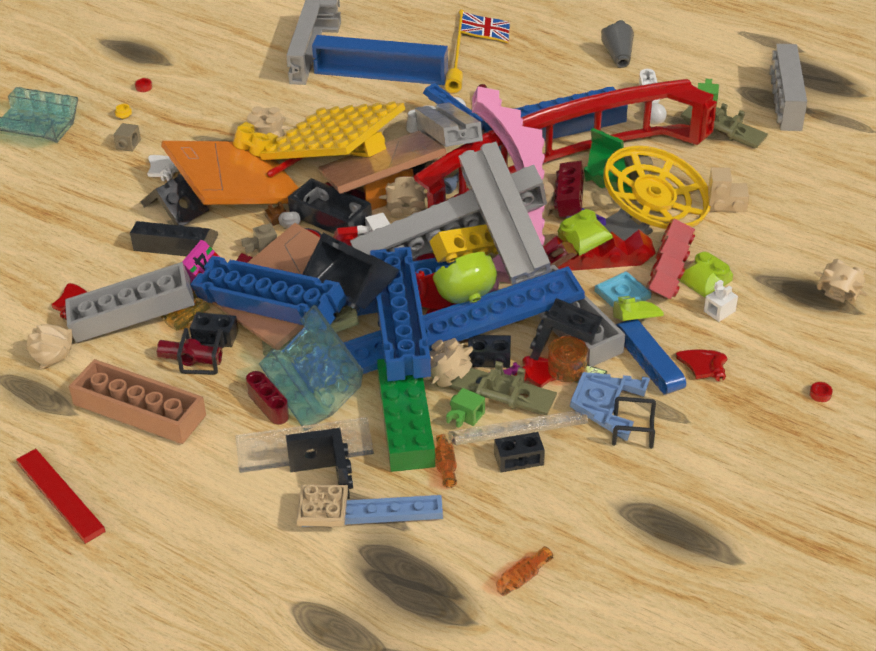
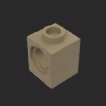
M122 123L113 135L117 150L133 152L141 141L138 125Z

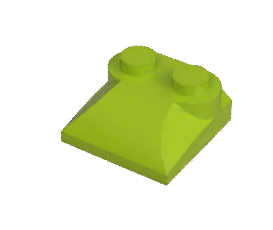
M584 209L560 223V227L557 230L558 237L564 242L573 244L579 256L613 238L612 234L597 220L596 213L589 209Z
M701 252L695 256V261L685 268V272L679 281L706 298L707 295L715 291V283L719 280L723 281V286L733 280V273L729 265L709 252Z
M619 296L618 300L614 301L613 317L622 321L664 316V312L655 304L635 299V297Z

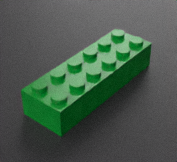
M377 359L378 382L390 471L396 472L436 467L435 446L423 378L414 379L413 375H407L405 380L388 381L385 360Z

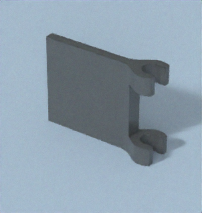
M622 208L614 215L608 217L604 226L609 232L612 231L624 241L638 229L646 235L653 232V229L649 227L650 225L644 222L638 225L631 219L633 216Z

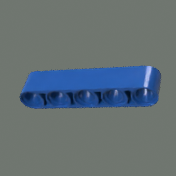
M638 319L616 324L625 334L624 347L664 395L686 388V378L682 371Z

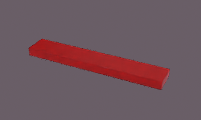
M36 448L16 459L19 467L85 544L106 532L102 523Z

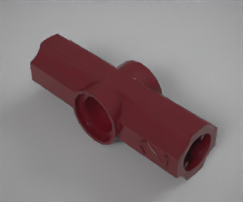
M195 339L185 340L181 353L183 365L193 366L196 362L213 364V347L201 345ZM159 340L157 344V357L177 360L180 342ZM218 347L216 353L217 365H220L222 362L223 350Z

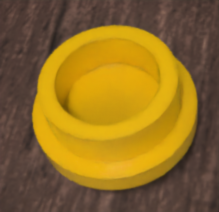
M128 104L116 106V117L126 119L132 114V109Z

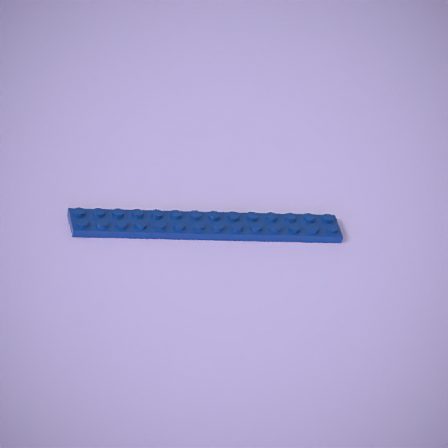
M568 266L481 296V299L475 303H470L469 301L423 315L429 351L432 350V345L438 340L444 342L456 338L457 341H461L543 313L546 310L549 311L556 298L567 303L584 299L585 292ZM379 330L296 358L295 360L307 392L310 393L377 370V359H384L381 333Z

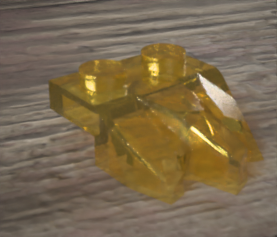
M192 290L195 305L160 317L170 328L178 331L188 326L189 322L194 319L196 312L205 313V311L210 309L206 301L198 298L194 290Z

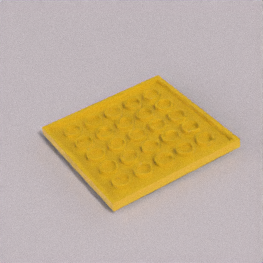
M392 101L387 104L375 103L370 106L361 104L357 107L348 105L344 108H339V106L330 109L325 107L316 110V113L307 116L305 121L296 124L294 129L288 130L286 135L277 138L275 143L267 145L265 147L266 150L259 154L262 160L348 155L405 110L404 103Z

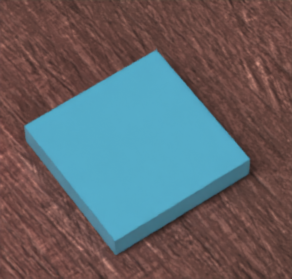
M627 271L595 285L594 290L612 307L614 301H617L619 296H630L644 301L651 298V292Z

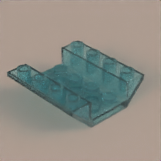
M16 87L8 95L11 108L3 117H0V133L58 143L74 124L78 97Z
M315 305L300 319L304 328L283 350L272 349L259 363L269 380L287 399L288 407L303 429H308L332 416L361 387L363 369Z

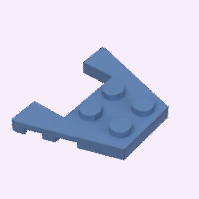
M583 372L571 399L570 407L612 433L616 425L633 426L634 421L613 415L615 398L620 397L622 390L644 397L650 378L642 377L641 380H637L623 375V378H612L610 374ZM618 430L617 436L628 441L631 431Z

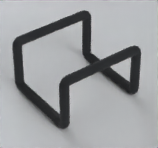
M184 328L177 351L180 372L182 374L216 375L218 373L217 349L218 347L224 348L225 346L222 329H218L214 344H201L213 347L212 363L214 370H184L181 353L185 339H190L188 328Z
M616 397L614 404L615 416H618L619 401L652 404L650 428L616 425L613 428L612 445L615 446L617 444L618 430L649 432V448L652 449L655 440L654 417L656 401L645 398Z

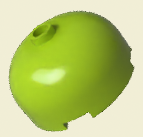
M475 252L456 258L455 263L449 265L448 268L442 266L433 275V281L442 298L450 303L459 304L468 301L475 303L481 299V296L486 295L496 282L497 271L490 255L486 256L484 252Z

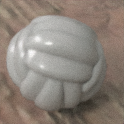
M283 212L279 216V223L285 229H288L294 223H300V216L297 212Z

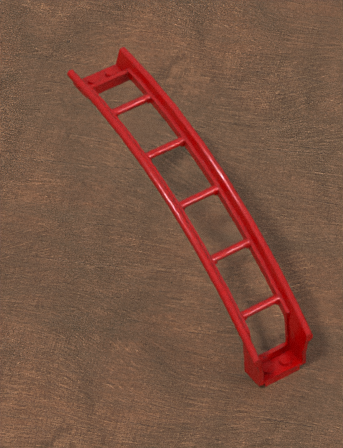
M688 79L627 87L591 95L548 107L521 118L523 119L522 126L534 129L546 127L545 153H543V163L591 149L592 139L552 150L553 125L555 123L594 113V129L601 131L603 110L645 102L643 128L620 132L611 136L625 141L665 134L698 145L713 132L717 101L713 100V94L698 89ZM668 98L693 106L691 124L651 127L652 101ZM494 130L482 134L483 141L463 144L414 175V180L427 189L428 208L447 201L444 177L458 169L459 193L452 197H457L469 191V188H466V181L463 177L459 155H462L468 150L477 152L481 150L482 145L496 142L498 146H501V154L508 167V151ZM514 165L508 167L510 174L517 172Z

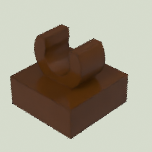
M279 201L276 207H273L271 204L268 205V209L265 210V216L272 226L280 224V214L287 211Z

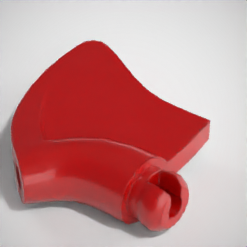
M423 271L415 272L421 306L430 309H442L455 305L446 301L439 294L433 281L435 273L425 276Z
M68 283L60 298L53 302L51 306L53 309L60 311L62 319L65 318L67 320L65 299L87 293V291L76 284Z
M705 349L684 350L676 353V358L692 370L695 379L713 377L718 382H720V378L725 380L726 373L723 365L727 362L728 358L724 353Z
M525 356L522 359L523 367L521 368L525 369L524 382L529 381L537 387L542 388L551 381L571 376V374L562 372L564 365L542 357H539L537 361L530 358V356Z

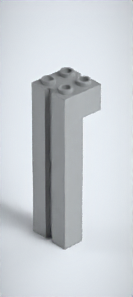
M305 0L286 55L287 66L290 67L288 72L289 84L306 85L314 61L312 44L316 35H322V32H339L341 25V12H338L340 0Z
M449 102L436 104V109L430 106L415 108L417 130L434 141L437 140L445 147L483 141L481 122Z
M486 143L477 152L468 150L459 155L463 177L469 190L474 195L511 284L515 285L550 272L549 259L497 143Z

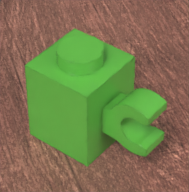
M462 388L457 395L455 394L451 398V411L446 415V423L449 424L451 420L456 419L457 428L461 427L463 422L474 426L485 413V397Z

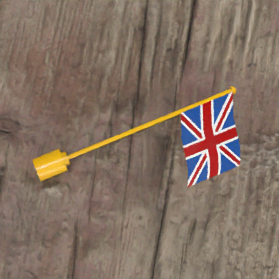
M464 10L459 11L460 20L454 68L449 69L446 73L445 88L448 92L457 93L462 88L463 73L457 68L461 33L509 44V22L469 14Z

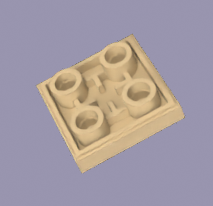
M301 485L297 526L345 527L348 485Z

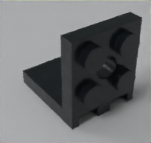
M182 174L157 187L140 201L143 207H146L159 200L175 225L184 226L209 211L207 205H203ZM180 199L187 202V208H183L180 205Z
M556 298L550 311H545L538 325L536 336L530 345V349L533 350L530 358L538 361L553 328L592 344L603 318Z
M333 428L286 435L290 473L335 466L338 485H348L347 499H350L349 489H353L352 475L348 474L352 473L349 458H345L349 456L348 444L343 443L341 429ZM310 449H314V450H315V451H313V452H306L307 450H310Z

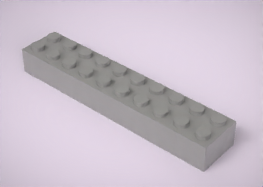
M534 165L524 167L511 174L527 212L547 205L544 184ZM469 190L464 194L452 197L421 212L413 213L404 219L396 220L392 224L377 228L368 234L358 236L350 242L352 247L370 255V250L386 249L387 252H393L394 248L411 247L412 260H415L420 255L433 252L429 241L438 232L484 225L486 223L472 191Z

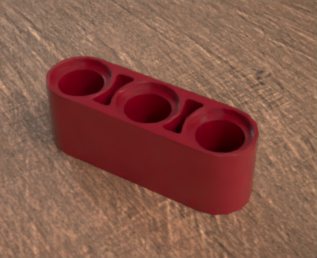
M260 371L248 373L246 384L248 395L273 424L281 425L286 423L289 419L287 399L264 373Z

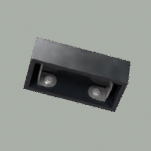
M310 178L288 196L289 212H297L300 220L334 234L337 228L366 226L365 217L372 216L370 202L346 192L340 194L334 187Z

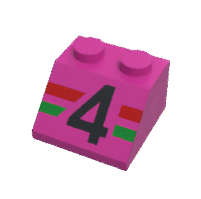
M200 240L182 261L191 283L199 273L203 274L205 272L204 266L212 256L220 257L203 240ZM192 289L193 296L198 297Z

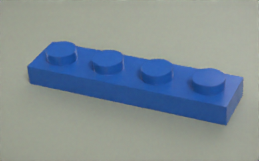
M433 83L425 88L423 94L429 100L436 104L451 103L481 122V129L484 130V120L481 117L472 113L469 108L437 84Z

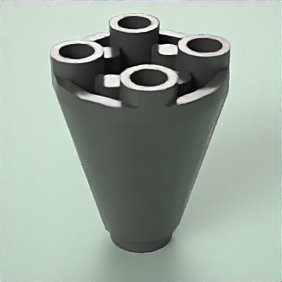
M619 20L601 30V40L614 63L619 68H625L629 65L634 38L632 27L623 20Z

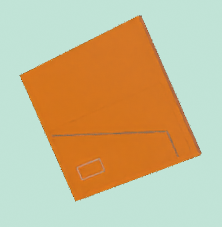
M162 141L161 147L203 205L278 204L279 201L282 204H288V196L298 189V186L284 170L273 177H268L267 172L279 165L275 159L262 160L261 157L251 154L249 149L243 150L235 147L233 141Z

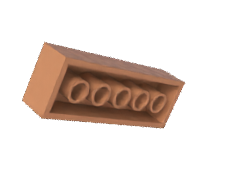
M96 359L69 385L73 405L181 444L187 440L206 416L203 396Z

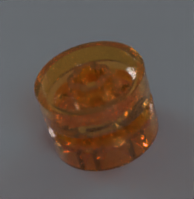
M562 336L550 343L548 348V372L554 379L561 382L580 380L582 373L587 371L588 348L585 342L573 336Z

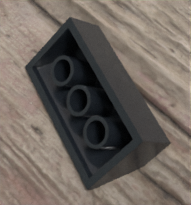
M136 221L130 236L133 251L187 257L200 240L205 241L212 248L217 239L218 232L209 228Z

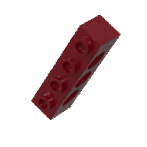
M582 160L560 163L559 170L556 171L554 208L558 210L559 217L573 216L582 211L584 172Z

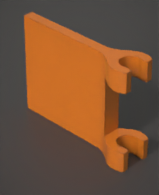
M406 169L364 185L365 201L371 203L372 210L387 205V199L379 198V196L386 195L387 183H394L395 178L412 177L413 169Z

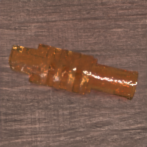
M445 434L436 436V466L442 475L443 486L453 488L457 485L455 476L457 463L452 442H448Z
M543 546L531 557L522 558L501 575L502 577L496 581L497 592L505 596L513 590L522 587L538 574L539 569L554 558L552 551L548 547Z

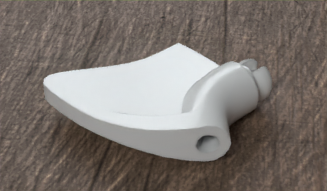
M150 155L148 157L151 165L147 173L148 177H161L162 181L165 182L167 180L168 182L179 171L169 156Z

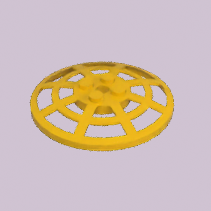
M629 146L613 153L605 165L603 178L610 196L624 211L641 222L666 229L669 223L663 222H670L674 218L680 220L688 213L700 215L699 218L684 224L694 227L700 224L710 211L708 186L705 180L690 164L672 153L649 146ZM638 155L651 156L666 162L661 169L656 166L641 164ZM631 156L634 165L625 168L622 172L613 166L617 160ZM672 165L687 174L694 184L685 186L676 176L671 174L669 171ZM609 170L618 177L617 186L619 192L614 191L610 183ZM644 170L658 173L659 176L645 174ZM636 171L639 177L634 182L626 177V175ZM668 178L669 180H671L673 183H675V184L678 186V188L675 189V188H674L667 180H665V179ZM623 182L632 187V193L624 192ZM699 189L703 199V209L691 207L692 199L689 192ZM677 195H684L685 205L676 203ZM630 200H637L643 206L642 210L636 207ZM675 208L683 212L672 217L668 210ZM650 210L657 211L664 217L649 214Z

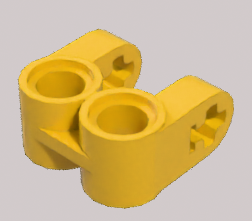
M244 122L236 129L233 145L239 149H249L251 154L261 157L259 153L266 150L265 147L267 145L275 143L278 135L271 132L267 134L255 133V126Z

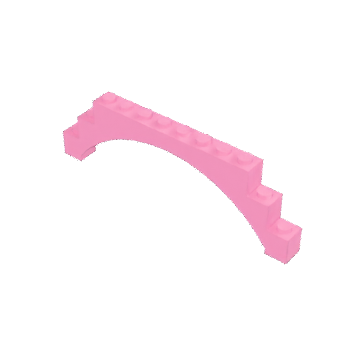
M477 87L472 97V113H477L498 135L510 154L516 171L534 165L543 180L544 170L542 169V164L544 162V154H542V148L544 146V138H542V130L522 126L521 110L501 107L502 100L499 98V90ZM544 206L528 212L542 246L545 240V236L542 235L545 223L544 218H542ZM499 254L492 259L497 271V278L493 288L488 293L497 291L499 281L511 283Z

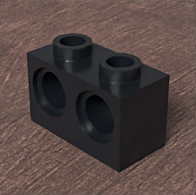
M196 312L189 328L191 339H195L201 344H214L218 329H222L224 347L232 348L238 333L237 318L234 315Z
M476 335L469 338L468 347H473L472 352L469 354L472 367L495 368L496 361L503 363V368H510L511 335Z
M538 431L494 438V455L500 473L544 465L545 449Z

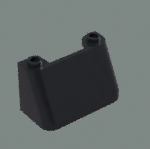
M323 232L302 275L319 278L321 283H324L325 280L339 282L346 295L345 300L349 301L348 306L359 311L360 307L365 309L397 277L400 270L373 255H368Z

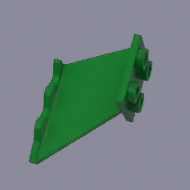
M592 128L589 160L587 167L584 168L585 181L592 180L598 187L605 188L603 178L605 165L613 153L624 148V143L618 137ZM624 157L613 164L620 172L626 168ZM609 170L610 183L614 191L619 192L617 186L618 177ZM623 182L624 192L632 193V187Z

